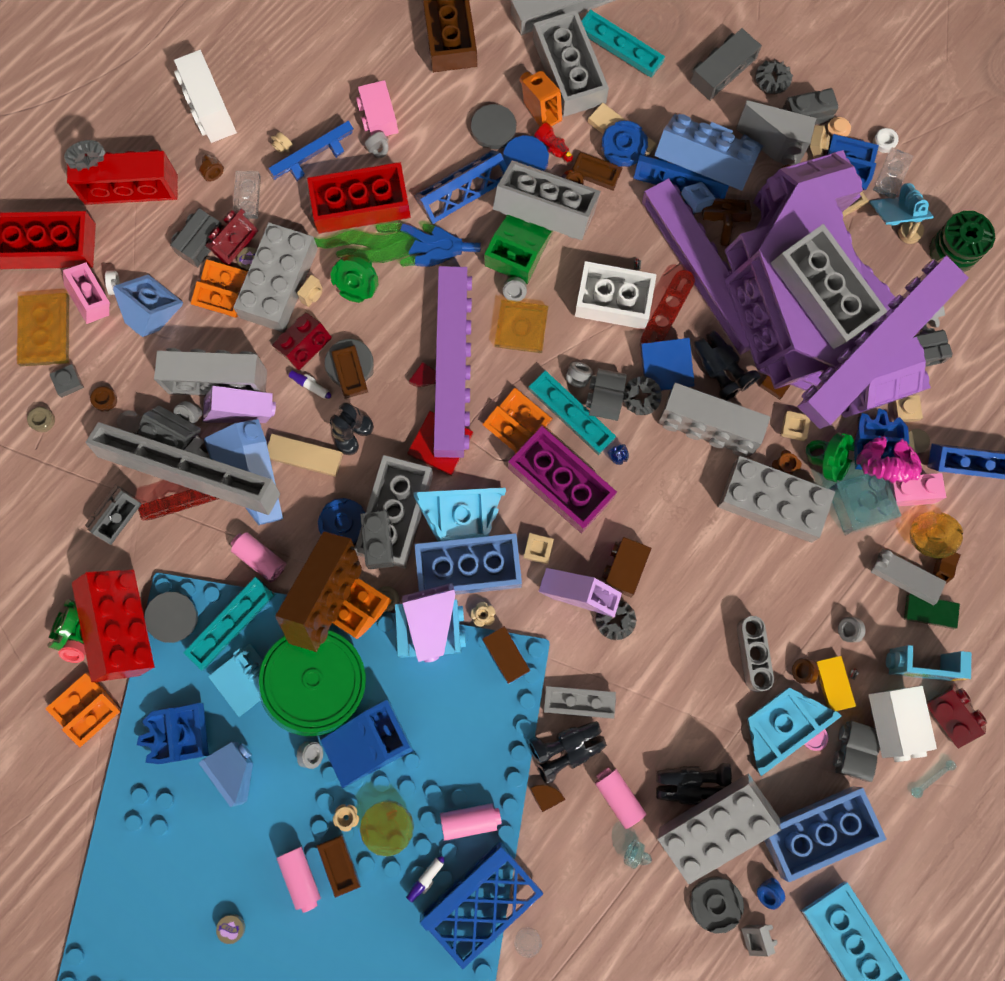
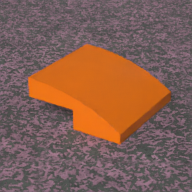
M206 259L200 282L196 281L191 304L237 318L238 315L233 307L248 271Z
M514 388L482 425L517 453L541 426L546 428L553 418L517 388Z
M359 578L355 579L348 599L344 600L337 620L332 623L358 639L379 619L392 600Z
M88 671L45 708L63 726L61 730L79 748L121 711L98 682L91 683Z

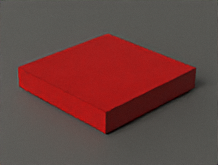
M429 411L407 454L452 476L461 458L434 457L435 413ZM465 428L464 435H469V441L473 436V431Z

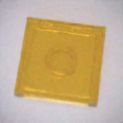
M501 300L495 347L542 353L548 306Z

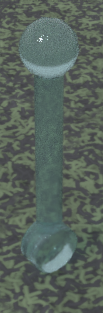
M952 760L947 761L944 768L919 788L913 787L911 795L915 798L922 797L923 791L949 770H955L956 763Z

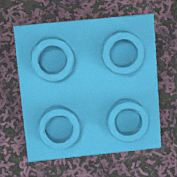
M905 183L901 186L899 197L870 201V204L886 225H898L910 221L921 222L934 217L928 210L929 203L923 199V196L915 189L912 183Z
M251 644L247 645L244 649L239 648L236 650L230 660L208 676L238 717L242 716L260 701L258 681L263 660Z

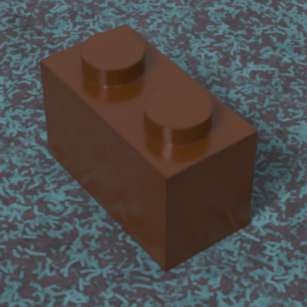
M623 537L620 543L615 542L610 556L614 557L611 566L606 565L601 579L605 580V584L631 598L635 594L652 548Z

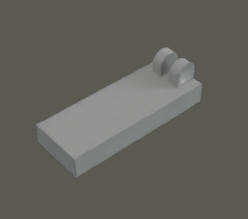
M885 549L881 550L871 570V573L933 606L938 602L946 584V581Z
M546 686L544 712L614 719L616 692Z

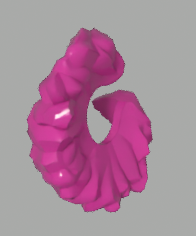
M882 436L865 444L864 449L856 459V463L861 465L864 474L875 475L878 480L883 478L891 483L896 481L907 483L909 480H918L922 472L919 456L908 445L907 441L903 439L898 441L894 447L893 454L896 457L881 459L887 444L886 438Z

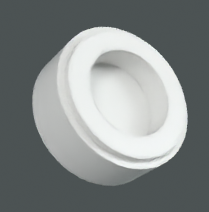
M890 128L880 129L873 138V144L879 145L878 151L882 153L891 152L898 143L897 133Z
M115 270L106 271L105 282L109 295H115L113 288L115 285L120 284L118 273Z

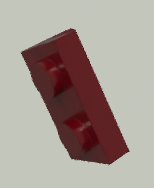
M242 208L236 211L230 210L222 219L225 223L220 229L215 227L207 236L210 240L205 246L225 265H230L259 231L243 215L245 211Z
M305 312L296 319L295 323L278 337L272 346L278 353L288 359L297 370H300L332 339V336L321 322Z
M954 683L949 687V690L926 703L933 716L959 749L986 734L985 724H987V720L980 710L975 711L970 705L971 699L963 688L959 689Z

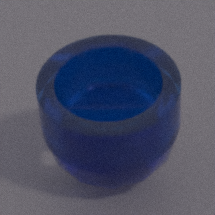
M625 444L617 445L608 451L611 461L616 465H622L623 461L627 462L629 459V451Z

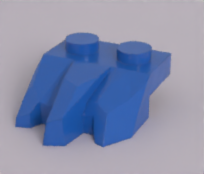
M833 134L830 139L827 155L844 150L846 158L849 159L860 176L862 189L865 191L874 175L875 159L879 145Z
M880 408L875 420L870 419L868 414H861L854 442L855 469L862 470L861 465L856 463V459L864 449V445L875 438L884 436L887 440L881 459L896 457L893 454L894 447L901 439L907 441L908 444L910 443L908 426L901 417L896 418L894 422H889L887 411Z
M203 703L152 711L142 721L150 731L139 736L137 741L138 746L151 748V753L146 756L145 763L164 764L209 756Z

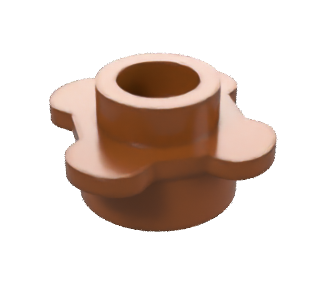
M789 450L782 451L780 458L772 462V468L793 475V472L802 466L801 461Z

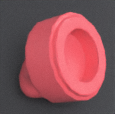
M67 640L63 648L58 652L63 660L71 663L83 661L86 655L84 644L74 640Z

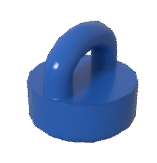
M769 878L757 888L758 899L769 909H778L785 901L784 890L775 878Z

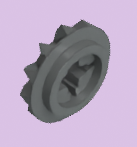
M775 58L769 62L765 60L756 72L758 86L770 94H779L786 91L793 77L790 67H786L784 61L776 62ZM772 71H775L778 76L776 82L773 79V75H771Z
M84 140L70 146L64 154V159L70 168H76L78 171H81L83 168L89 170L90 167L98 166V162L104 160L105 150L102 144L97 141Z
M636 377L630 380L624 389L623 401L627 406V410H630L635 415H648L654 412L661 403L662 392L660 386L649 377ZM639 389H642L643 393L652 394L644 399V406L640 399H633L635 395L639 394Z
M619 601L616 615H626L620 621L622 630L616 623L606 624L612 619L611 616L597 613L596 625L603 636L611 640H622L628 637L634 631L637 621L634 609L627 602Z

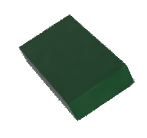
M908 594L906 597L904 620L957 629L960 604L938 600L933 606L913 594Z

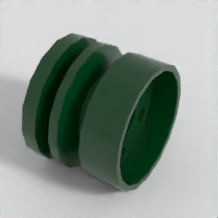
M975 211L958 212L932 238L929 246L930 257L938 261L947 255L963 272H966L993 247L996 239L995 229L990 220L981 213Z

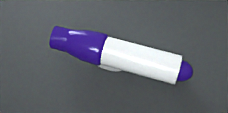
M293 370L289 373L288 377L300 386L307 388L324 399L331 398L330 391L317 384L313 377L307 374H299Z
M443 856L435 858L421 877L416 880L406 896L410 902L413 903L420 894H425L432 886V879L444 865Z

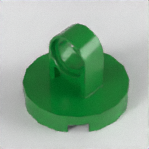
M361 256L342 257L336 262L330 273L332 285L336 284L340 290L339 294L352 302L360 303L365 299H370L375 294L379 285L377 273L372 267V260Z
M838 432L832 437L830 442L814 440L805 449L808 461L823 467V476L826 480L833 482L841 481L846 476L852 460L847 458L849 450L854 451V439L852 435ZM815 449L824 450L823 454L819 456L811 455Z
M71 599L65 601L63 604L67 607L65 613L59 612L53 623L49 638L54 640L47 644L49 648L59 651L67 640H74L84 644L83 638L79 634L80 623L76 603Z

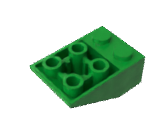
M507 215L495 232L484 254L485 267L509 277H519L528 284L553 230H548L545 227Z

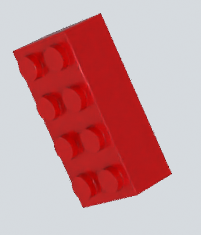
M154 149L148 152L126 151L125 153L114 154L105 152L104 160L98 162V166L90 167L89 170L83 168L81 171H78L76 168H70L67 164V183L84 205L178 200V174L164 151Z
M401 162L307 178L313 219L318 234L411 218Z
M86 211L0 213V269L71 268L85 262L89 268H93L96 223Z
M134 569L85 572L74 580L72 587L91 683L138 677L155 668Z

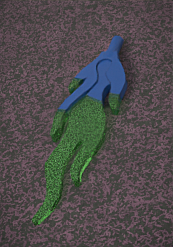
M391 223L376 225L377 232L397 233L372 235L352 230L328 239L314 238L317 247L325 249L351 244L369 247L371 250L344 248L337 251L336 256L338 258L361 256L372 260V263H385L412 254H424L402 259L400 264L403 267H430L441 264L454 256L462 255V252H481V243L462 242V239L454 237L442 228L430 224H423L422 226L423 230L430 235L410 225Z

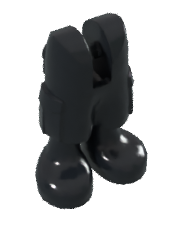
M715 330L706 334L707 341L704 338H700L693 342L710 378H717L720 384L719 396L721 399L727 401L735 397L740 391L743 392L761 377L756 370L745 372L739 367L740 357ZM725 370H729L735 382L729 379L724 372Z
M343 403L339 406L341 414L339 416L334 414L330 419V425L333 428L332 433L335 437L337 449L344 455H353L359 449V443L353 433L360 436H368L373 432L374 425L371 418L362 414L359 408Z
M598 721L564 730L557 734V741L551 743H544L538 737L528 740L530 750L539 762L537 763V768L545 784L552 783L557 774L565 767L569 766L571 769H574L589 760V757L597 753L599 754L607 746L605 738L598 736L602 732ZM562 752L563 756L549 761L551 757Z
M722 763L716 769L702 771L700 766H683L679 769L668 768L659 770L656 774V781L666 785L656 788V798L665 801H675L684 805H697L702 802V799H707L732 784L731 765L729 763ZM702 783H716L720 785L715 787H700L702 786Z

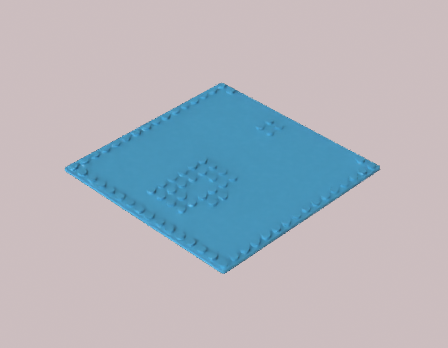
M156 573L153 577L146 609L149 602L157 595L165 592H179L188 596L194 603L198 612V621L194 631L188 637L176 643L159 641L147 630L155 668L141 676L130 677L57 981H496L503 933L462 969L430 931H426L420 924V914L499 841L506 847L510 855L514 859L516 858L532 758L528 740L535 737L550 646L549 641L543 638L509 633L530 672L508 684L482 640L497 630L460 624V632L465 631L466 647H461V653L445 654L439 656V659L433 662H418L417 657H398L396 613L384 611L379 619L358 639L332 623L329 631L341 635L354 646L362 659L366 675L365 691L355 713L347 722L364 711L388 700L414 750L342 788L320 741L332 732L318 736H302L288 732L279 727L268 716L261 700L242 716L238 717L208 677L230 660L236 650L239 648L244 649L249 644L252 645L258 655L264 660L269 649L285 636L275 615L287 595L273 592L276 595L211 664L201 671L183 652L245 587ZM203 703L209 756L231 742L245 744L252 754L249 757L253 762L247 801L242 805L233 807L228 805L199 764L200 761L208 756L164 764L145 763L146 756L151 753V748L138 746L137 741L139 736L150 731L142 721L152 711ZM305 741L317 742L323 748V759L319 766L314 769L301 767L297 762V751ZM491 803L494 808H499L501 824L497 825V831L444 841L440 813ZM343 804L346 806L353 805L358 810L359 822L350 831H341L333 822L336 808ZM395 808L398 811V816L388 819L386 812ZM344 815V819L348 820L349 816ZM344 835L361 887L335 898L317 845ZM299 847L303 849L321 899L316 901L318 906L305 913L301 909L295 910L276 859ZM443 856L444 865L432 879V886L425 894H420L413 903L410 902L406 896L416 880L421 877L435 858ZM508 861L499 868L498 878L512 879L514 868ZM483 883L479 887L478 897L494 898L495 883ZM498 883L497 898H509L511 884ZM475 891L469 897H475ZM463 902L458 906V916L474 917L475 902ZM478 902L477 917H493L494 903ZM497 903L496 918H506L508 904ZM455 910L450 914V916H455ZM229 914L239 915L245 922L244 935L233 944L221 942L216 934L218 922ZM442 921L436 929L442 935H454V921ZM458 921L457 936H473V922ZM477 922L476 936L487 937L492 932V923ZM448 941L453 947V941ZM456 941V951L463 959L472 951V942ZM476 942L475 947L478 946L481 942Z

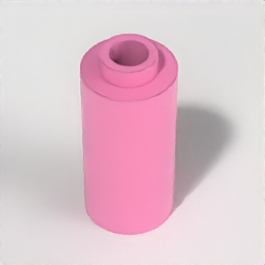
M248 532L243 535L239 533L231 542V552L268 582L272 583L284 571L287 563Z
M608 767L596 775L598 781L595 782V785L625 829L633 826L646 816V812L617 769L611 771Z
M492 803L440 813L444 841L497 831V825L501 824L499 808H494Z
M302 847L277 857L278 865L295 910L301 909L305 913L317 907L316 901L321 899Z

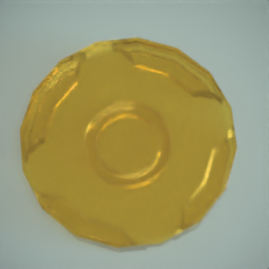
M926 512L919 515L913 521L909 533L910 541L916 550L932 558H946L954 555L960 549L963 540V529L956 519L945 513L934 514L935 512Z
M385 800L374 804L366 811L361 820L360 833L362 841L370 851L380 856L388 857L400 853L408 846L413 837L414 823L412 815L396 801Z

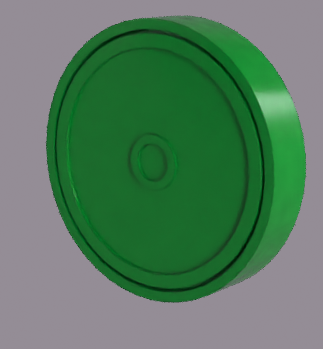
M328 630L327 638L324 643H321L317 652L291 645L284 636L269 649L262 662L258 681L259 696L264 710L279 727L297 735L318 736L338 729L352 717L362 700L365 691L366 675L362 659L357 650L348 640L335 632Z

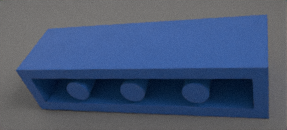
M932 443L927 467L939 472L1005 479V452Z

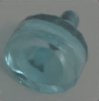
M634 840L627 848L624 864L635 869L638 864H650L652 858L648 853L644 852L645 845Z

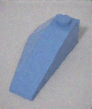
M259 419L232 424L204 438L210 459L272 479L275 484L267 442ZM279 498L269 515L246 508L258 525L283 519Z

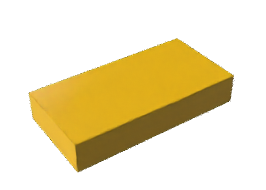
M842 656L817 661L816 664L819 668L818 677L827 707L834 711L856 707Z

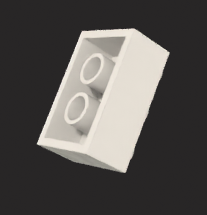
M201 50L175 59L178 70H175L174 73L182 87V92L191 108V113L202 136L207 135L210 142L213 143L236 134L237 132Z
M585 261L575 317L645 329L649 320L657 274Z

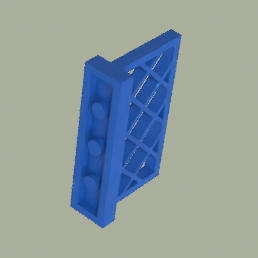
M499 841L420 914V924L426 931H430L457 964L464 969L544 893ZM507 861L514 868V879L498 878L499 868ZM518 873L523 879H517ZM483 883H495L494 898L478 897L479 887ZM498 883L514 884L513 899L497 898ZM517 884L529 885L534 890V893L528 899H516ZM475 891V897H469ZM463 902H475L474 917L458 916V906ZM478 902L494 903L493 917H477ZM497 903L512 904V914L507 918H496ZM455 910V916H450V914ZM442 921H454V935H442L436 927ZM458 921L473 922V936H457ZM477 922L492 923V932L487 937L476 936ZM448 941H453V947ZM456 941L472 942V951L464 959L456 951ZM476 942H481L478 946L475 947Z

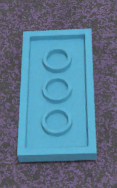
M842 882L801 910L845 981H910L848 882Z

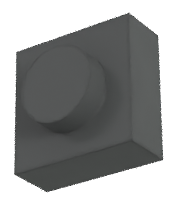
M73 364L49 374L57 394L61 398L84 388L77 369Z

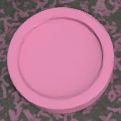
M824 729L805 743L804 746L813 751L822 750L828 743L827 731Z

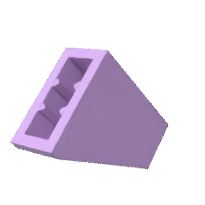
M212 386L204 398L202 422L239 423L259 419L260 423H267L271 416L275 415L276 402L272 401L273 393Z
M546 568L539 589L540 593L554 600L611 617H615L622 595L621 592L594 577Z
M453 583L402 596L418 662H433L439 659V656L444 655L455 600Z

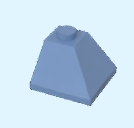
M149 274L115 285L113 288L124 322L142 337L159 331L183 305L179 298Z
M238 742L229 743L199 762L202 769L230 807L242 805L247 801L253 762L249 758L252 755L245 744H239Z

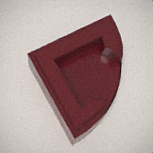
M422 362L409 380V384L416 387L436 384V370Z

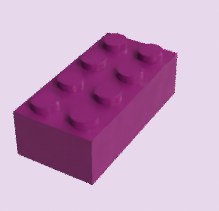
M543 426L508 461V469L581 534L617 494L615 489Z

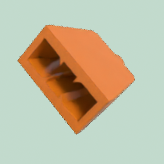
M543 71L533 75L531 72L522 74L520 82L522 84L523 100L539 127L546 122L551 126L561 122L560 89Z

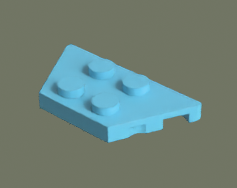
M506 488L413 493L416 502L439 542L489 536L492 522L499 511L497 506L501 496L505 495Z
M789 687L747 717L756 768L759 775H764L839 719L841 714Z

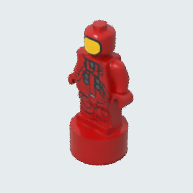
M548 122L544 123L534 136L549 147L548 152H552L556 157H563L567 163L571 162L573 155L568 152L569 148L565 145V140L563 138L559 140L554 135L552 126Z

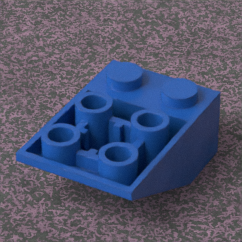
M388 700L364 711L320 740L342 788L414 751Z

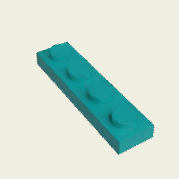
M591 9L582 19V24L590 40L650 78L653 77L665 60L663 54Z
M546 370L529 386L528 390L598 456L616 438V435L595 416H590L589 410Z
M255 577L183 653L201 671L205 670L276 594L258 577Z

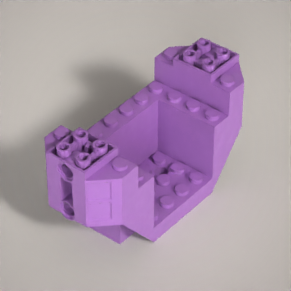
M844 150L781 168L772 177L766 180L767 183L761 188V220L756 229L740 234L725 249L731 266V271L725 279L726 285L748 340L749 349L757 371L770 376L774 389L789 384L805 391L812 385L816 387L821 382L819 376L829 367L834 368L839 363L836 360L837 357L849 348L851 350L856 345L854 343L856 337L865 330L868 332L873 327L870 324L849 341L833 349L770 264L784 251L824 224L864 278L860 268V259L854 252L852 237L846 230L842 213L861 197L860 193L863 191L862 181L855 167L846 158ZM917 337L912 338L841 413L844 418L931 388L929 375L925 371L924 349Z

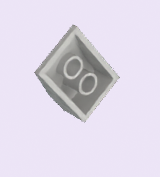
M747 100L736 130L763 145L762 151L774 161L780 162L783 165H795L800 163L811 142L816 118Z

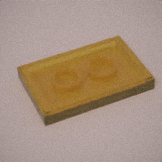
M67 293L18 296L17 364L23 367L69 363V295Z

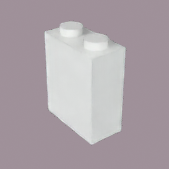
M923 686L868 694L882 758L893 757L894 762L911 760V758L926 757V751L937 749Z

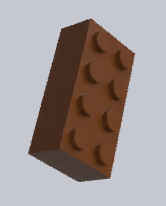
M423 0L433 73L478 67L470 1Z
M323 531L275 615L289 644L317 652L321 643L325 642L332 622L337 620L342 603L348 599L351 587L355 579L360 577L362 566L351 538Z

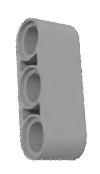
M750 616L738 623L737 635L745 683L750 690L761 692L772 687L774 676L765 624L761 618ZM747 622L755 625L756 632L754 635H750L746 631ZM752 647L757 648L760 652L758 661L753 660L750 656ZM756 673L764 676L765 681L762 687L757 686L754 682Z

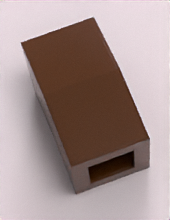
M946 548L941 550L934 566L933 575L946 581L947 584L955 576L961 554Z

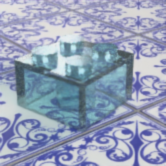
M864 474L838 482L829 488L835 491L832 503L844 535L885 524L901 517L888 480L883 478L878 480L875 475Z

